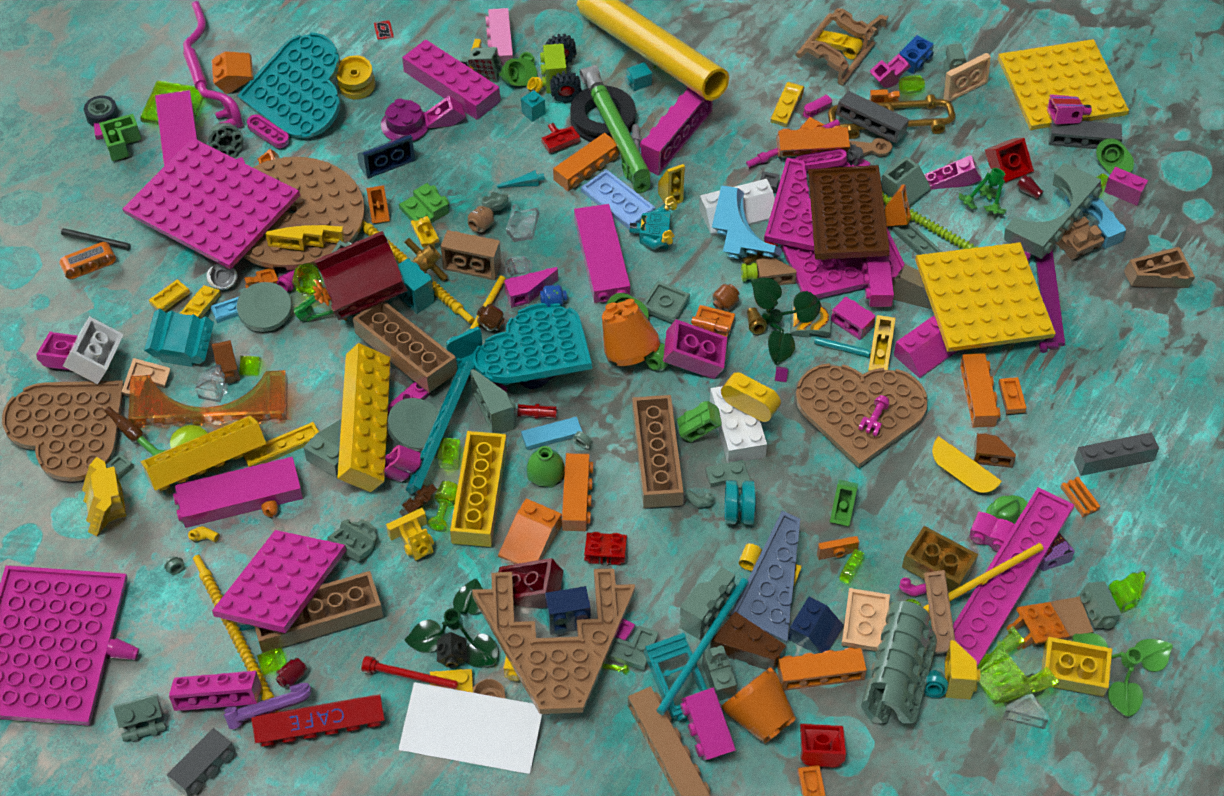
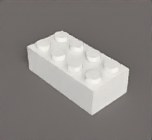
M723 386L711 388L710 402L719 408V417L721 418L722 425L717 429L727 463L738 460L747 461L765 458L767 442L760 420L729 405L721 395V388Z

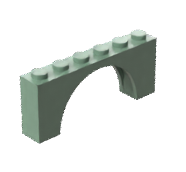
M1063 163L1054 173L1053 186L1060 189L1067 196L1071 204L1070 208L1060 217L1044 222L1025 221L1015 217L1005 228L1004 241L1008 243L1021 242L1023 250L1042 259L1046 253L1049 254L1053 245L1062 239L1065 231L1071 229L1073 222L1081 217L1083 211L1090 207L1093 199L1099 197L1102 191L1101 179Z

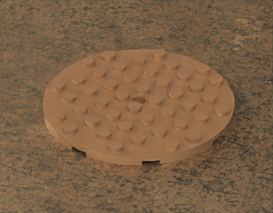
M283 157L265 161L253 167L300 192L299 198L268 231L305 225L342 226L344 230V243L347 241L352 243L356 239L362 228L365 213L364 201L358 185L345 171L328 162L307 157ZM290 209L296 211L293 214L288 213ZM265 233L243 258L254 264L274 269V266L286 267L287 270L303 269L316 266L314 260L332 253L337 243L325 242L324 247L305 245L304 251L270 247L267 245Z

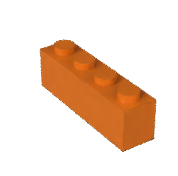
M834 126L833 128L817 127L815 129L799 128L798 130L786 128L778 131L776 136L778 157L800 156L842 149L848 153L850 148L848 127Z
M603 133L553 168L554 181L566 191L577 187L586 178H590L592 174L604 168L606 164L619 156V149L614 139Z
M985 353L963 354L960 369L972 428L996 426L997 419H1000V408L996 406L997 393L993 392L992 388L994 380L993 376L989 374L990 362L986 360Z
M566 453L562 531H586V525L591 522V512H587V507H591L592 495H588V490H592V478H589V474H593V462H590L589 454Z
M853 647L841 651L827 650L818 654L806 653L796 657L785 656L778 659L777 666L779 680L784 691L865 680L867 671L862 649H855Z

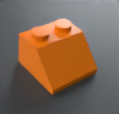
M225 51L212 59L213 83L226 94L254 79L250 53Z

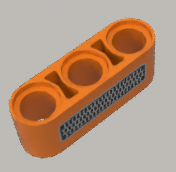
M100 242L65 255L60 259L59 264L67 279H75L113 264L116 256L109 243Z

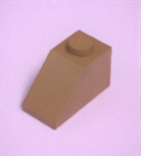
M776 258L756 260L758 278L773 279L780 286L795 284L796 269Z

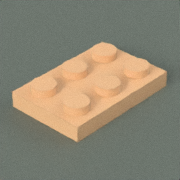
M985 53L946 72L944 99L950 102L988 83L991 56Z
M849 588L841 646L877 651L878 645L882 643L880 638L882 629L887 625L885 619L889 608L890 594Z

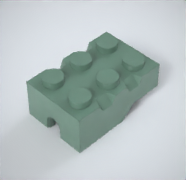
M720 567L710 582L698 583L680 607V616L682 617L679 621V628L701 640L712 625L711 622L716 619L736 587L734 583L735 574Z

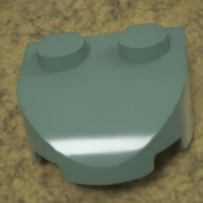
M346 519L341 522L340 528L328 536L327 541L344 544L346 547L344 554L360 562L374 550L377 538L376 529L365 520L359 519L358 522H350V519Z

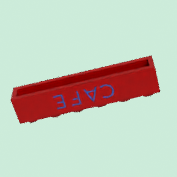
M381 694L253 716L251 720L255 743H260L261 746H268L274 744L273 740L282 739L283 743L295 740V736L304 735V739L317 737V732L325 731V735L338 733V729L345 727L347 731L360 729L359 725L368 724V727L381 725L380 721H384L385 717Z

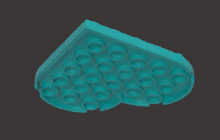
M314 32L303 36L299 34L284 43L237 96L265 119L285 131L289 136L300 139L317 136L332 125L340 110V95L332 83L340 65L339 52L334 43L325 35Z
M539 303L517 311L518 315L508 320L506 332L485 339V343L481 347L477 346L473 353L475 370L491 382L503 385L593 369L578 313L570 307L568 309L561 307V304L558 303L550 304V307H547L545 303Z

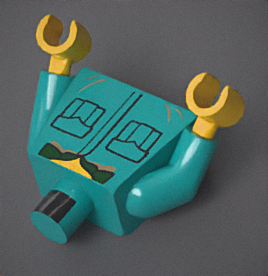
M669 196L665 200V204L658 209L641 214V223H630L629 233L640 234L639 243L653 250L657 248L668 249V245L673 243L672 238L675 236L670 230L671 212L669 209L676 210V199L673 196Z

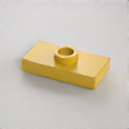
M177 279L150 298L149 304L156 310L160 308L165 312L190 294V290Z

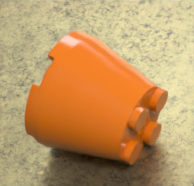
M627 299L619 303L612 302L605 306L606 310L602 314L604 353L608 361L616 362L618 366L633 365L644 361L645 356L652 351L656 352L660 346L659 335L634 299Z
M772 667L764 671L720 706L729 717L757 739L763 741L764 744L796 720L779 678Z

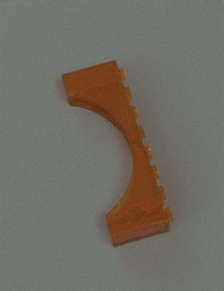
M285 370L266 371L258 384L239 399L215 407H194L179 403L166 396L155 385L150 375L130 376L128 419L139 428H144L146 425H154L155 427H164L165 425L184 426L185 424L201 426L204 423L222 425L226 422H236L248 416H252L258 423H262V421L279 423L282 420H287L288 377Z

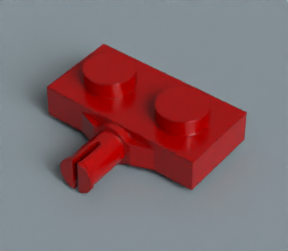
M554 123L548 125L551 133L541 138V142L549 154L580 142V136L573 126L558 129Z

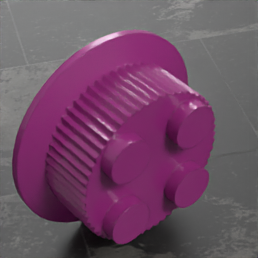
M401 98L396 99L395 102L387 107L385 115L381 120V130L390 140L405 135H411L413 141L418 140L427 132L428 127L426 126L424 112L420 105L411 100H403Z

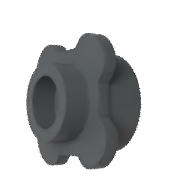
M852 144L847 156L853 162V165H858V161L863 159L864 153L862 148Z

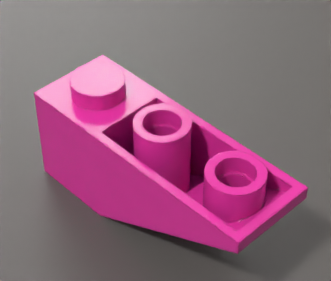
M972 155L924 174L931 187L930 190L966 187L982 180L978 165Z
M547 268L542 271L504 280L505 293L511 308L529 304L540 295V291H543L544 286L553 285L557 282L558 268Z

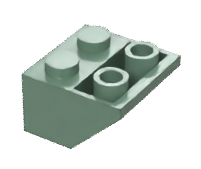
M906 156L882 175L881 186L884 192L893 197L900 186L905 184L910 206L928 192L931 187L921 167Z

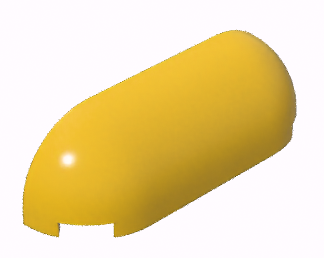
M939 436L935 440L932 453L936 463L974 491L986 493L993 491L1001 484L1002 481L956 447Z

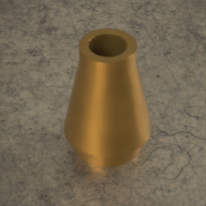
M749 308L747 310L749 330L754 334L763 333L767 325L765 319L758 312L757 308Z

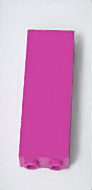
M190 90L155 95L164 166L192 138L198 140Z
M603 204L575 208L574 222L594 303L606 302L616 293L630 295V283L610 205Z
M293 456L175 485L176 493L173 494L175 505L180 507V509L176 510L179 522L183 521L185 528L260 510L261 505L267 501H276L277 505L303 499Z

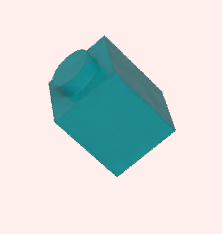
M645 62L626 68L625 82L633 91L651 86L652 72Z
M533 90L521 98V113L532 122L546 114L545 99Z

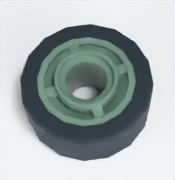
M106 95L95 96L84 105V113L87 122L91 126H94V123L105 122L119 116L115 100Z

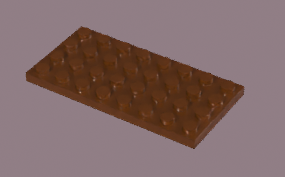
M879 165L808 169L815 260L890 256Z

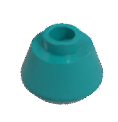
M937 670L929 671L924 694L932 698L945 695L948 689V681L945 675Z

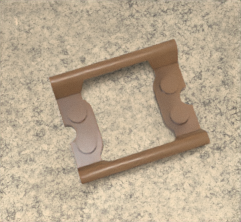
M836 8L832 14L828 13L795 55L800 59L808 52L817 59H826L827 65L839 72L838 84L844 85L875 45L873 40L875 32L870 25L862 20H853L851 13L844 9ZM833 20L848 33L864 39L862 51L850 66L843 54L825 42L815 41Z

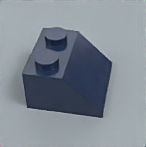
M808 597L789 628L788 640L815 654L823 653L831 649L844 625L827 605Z

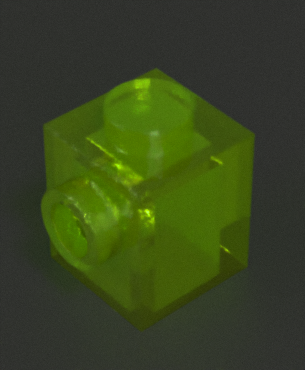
M442 438L437 457L438 466L445 470H458L461 456L460 439Z

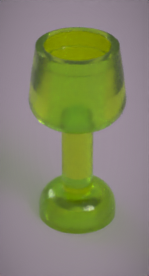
M442 481L435 493V500L440 506L437 515L428 520L427 526L430 529L438 532L446 531L447 522L444 520L447 507L455 505L458 487L456 483L451 481Z

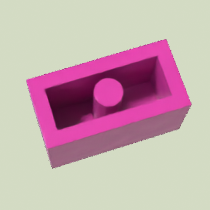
M1115 167L1108 178L1104 192L1137 206L1144 195L1148 180Z
M845 297L832 309L831 321L861 340L874 327L876 316L871 311L860 306L856 301Z

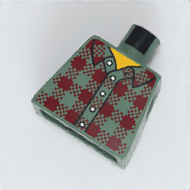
M497 47L473 48L468 57H462L461 62L489 81L498 83L501 77L499 73L501 72L502 64Z

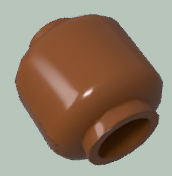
M723 284L712 294L714 300L712 303L716 309L729 311L739 302L740 293L732 284Z

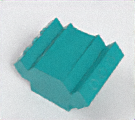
M159 308L153 313L144 351L154 357H160L161 362L193 367L195 363L200 364L205 361L214 321L206 316L200 319L194 314H179L172 310L166 313Z

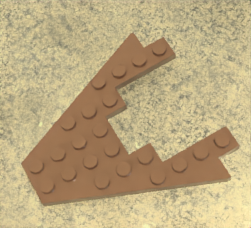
M594 569L597 619L577 620L578 637L536 638L535 621L514 622L512 572L491 573L492 589L473 590V599L539 714L583 712L634 595L635 584L616 585L614 569Z

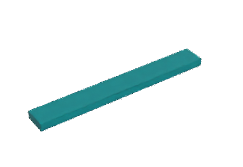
M470 360L459 365L421 452V466L412 473L406 487V492L410 494L420 490L469 377L470 370H472L474 365Z

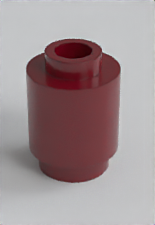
M299 658L291 659L276 672L277 677L275 680L282 688H290V686H293L305 675L307 667Z

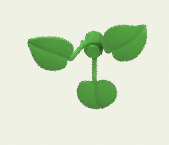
M1094 633L1074 634L1072 638L1074 642L1108 648L1106 640ZM1144 639L1139 641L1135 647L1129 648L1125 653L1120 652L1111 656V659L1121 657L1123 666L1128 668L1124 683L1120 681L1114 682L1108 690L1110 703L1121 714L1127 717L1134 715L1143 702L1141 687L1136 683L1128 684L1134 668L1141 662L1143 668L1148 671L1159 672L1163 670L1169 661L1173 644L1157 639Z

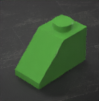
M839 479L830 518L831 523L850 526L859 483Z

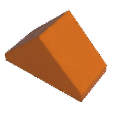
M384 185L366 188L372 224L390 221Z

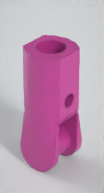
M824 95L814 102L806 104L803 116L807 119L809 117L812 118L831 107L832 99L828 95Z

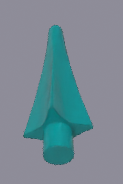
M536 170L518 178L497 185V188L539 186L538 181L545 180L544 173L537 174Z

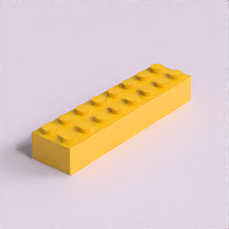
M358 343L346 354L337 479L372 492L384 482L390 357Z

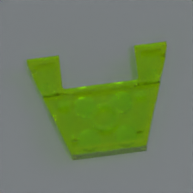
M1014 626L1007 631L1008 634L1002 641L999 640L997 642V647L990 654H986L977 667L981 673L980 682L977 683L994 705L1059 685L1057 678L1048 667L1027 678L1008 655V653L1025 643L1023 637Z

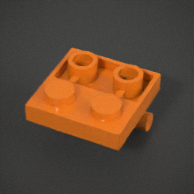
M699 305L696 316L692 317L691 324L725 336L728 339L735 320V314Z

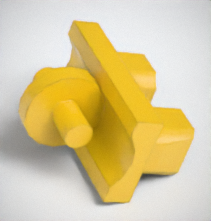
M428 216L417 221H411V226L422 248H425L428 244L435 247V243L439 242V238Z

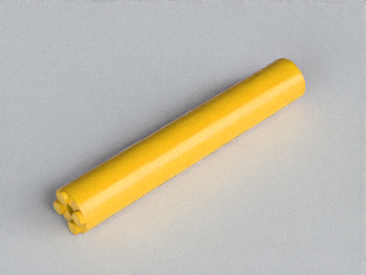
M577 1V7L582 16L708 101L716 100L727 89L729 74L724 68L622 1Z

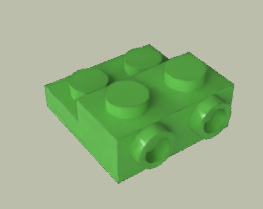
M426 183L415 189L412 197L401 202L399 209L411 221H417L428 216L431 223L449 213V201L445 196L441 197L436 186H430Z

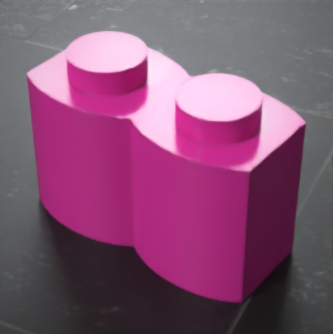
M401 445L396 446L390 454L385 456L384 477L398 482L404 481L411 473L420 468L422 462L420 459L421 453Z
M978 512L970 530L969 538L976 544L989 545L995 551H999L1015 524L1004 519H997L995 516L985 512Z

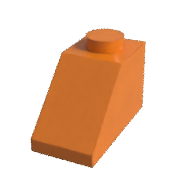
M905 184L900 186L884 208L886 226L907 225L911 219Z

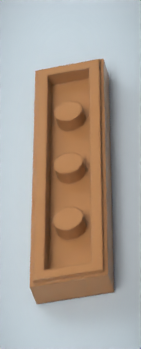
M945 570L924 573L931 625L937 639L936 655L947 653L950 640H955Z

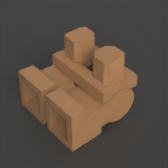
M1086 217L1074 221L1071 229L1065 231L1062 239L1056 242L1070 259H1075L1079 255L1082 256L1093 251V249L1100 248L1105 241L1101 236L1102 231L1096 225L1090 227L1088 225L1089 220Z

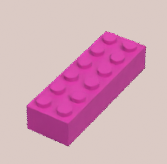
M426 39L402 57L403 70L406 74L444 99L451 96L462 104L465 113L476 120L501 102L499 86Z
M687 87L685 93L678 97L677 102L670 106L667 114L660 118L656 127H653L649 135L643 138L640 143L641 156L651 173L660 175L711 114L713 100L708 101Z

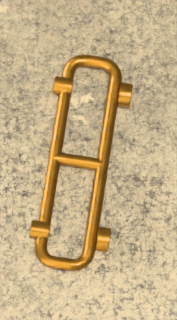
M933 94L927 95L925 100L876 103L893 112L894 108L928 107L929 109H934L937 106L946 107L948 112L947 118L909 120L907 127L930 126L934 134L944 132L945 125L952 123L955 119L952 103L945 99H936ZM838 105L829 109V123L836 120L835 113ZM855 123L840 124L842 127H848L849 139L857 138L860 135L859 130H866Z

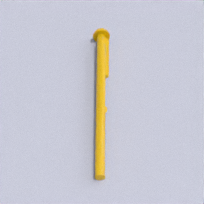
M1038 543L949 592V602L972 590L979 584L984 585L993 577L1044 550L1042 544ZM927 604L923 608L926 609L930 615L929 605Z

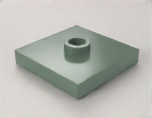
M657 281L643 304L647 307L648 314L673 323L690 299V294Z

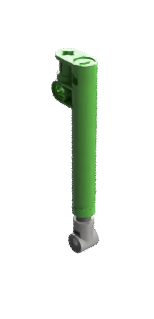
M594 65L580 69L582 83L587 84L591 96L621 153L622 170L625 178H629L633 182V189L636 193L647 191L650 187V171L613 99L601 80L598 66Z

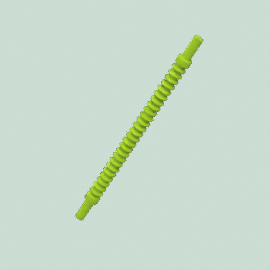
M882 192L883 202L886 206L892 197L888 198V195H884V192ZM910 210L911 221L915 220V223H919L920 226L923 225L924 229L928 228V231L932 230L933 234L941 235V238H945V241L950 240L949 242L954 243V246L958 245V248H978V246L974 247L973 243L970 244V241L965 242V239H961V236L957 237V234H952V231L944 230L943 226L939 227V224H935V221L931 222V219H927L926 216L922 217V214L918 215L917 211Z

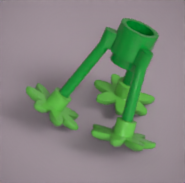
M992 168L991 172L986 174L985 178L971 195L964 196L959 193V199L964 201V205L968 204L971 209H976L977 206L973 200L977 192L980 191V196L986 195L988 200H991L992 197L996 198L993 205L983 206L987 212L993 211L994 214H1005L1007 210L1001 209L999 204L1002 187L1005 183L1003 179L1005 172L999 168Z

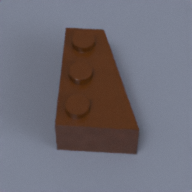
M735 611L713 637L710 648L722 646L729 659L735 660L736 658L761 669L767 670L772 667L775 670L778 666V659L785 657L787 645Z

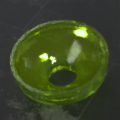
M310 263L297 266L293 273L292 283L303 296L309 297L315 293L313 286L317 287L314 279L320 283L322 281L319 271ZM299 277H300V278L302 279V281H303V286H302V287H301V285H300V283H299V279H298Z

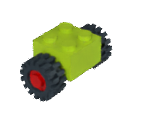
M557 34V37L553 35L552 39L549 38L546 45H543V52H540L541 63L544 62V64L540 65L541 75H544L542 77L543 87H546L547 94L551 93L555 100L558 99V102L563 100L564 103H567V100L572 102V99L582 92L579 76H576L574 72L571 74V71H568L566 74L567 61L571 63L572 59H575V55H577L574 39L570 35L566 37V34H563V36Z

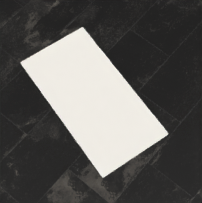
M414 682L399 750L530 774L542 714H539L532 703Z

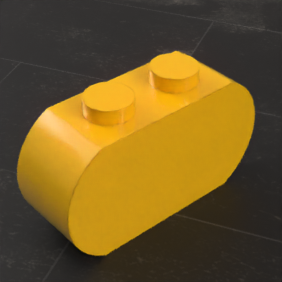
M740 372L733 373L721 388V395L729 405L761 422L769 421L781 405V399L773 389Z

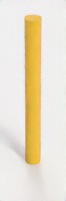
M499 276L483 306L494 302L504 284V280H506L504 276ZM478 315L476 316L470 329L480 326V324L477 323Z

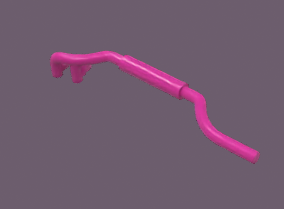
M193 1L192 8L198 24L195 31L183 43V55L194 86L202 97L218 100L223 104L225 109L216 112V118H231L224 121V123H230L240 128L243 126V121L236 101L226 94L207 90L206 88L207 81L196 51L192 48V45L201 37L206 28V19L200 3Z

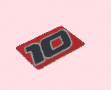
M390 20L374 23L378 40L394 37Z

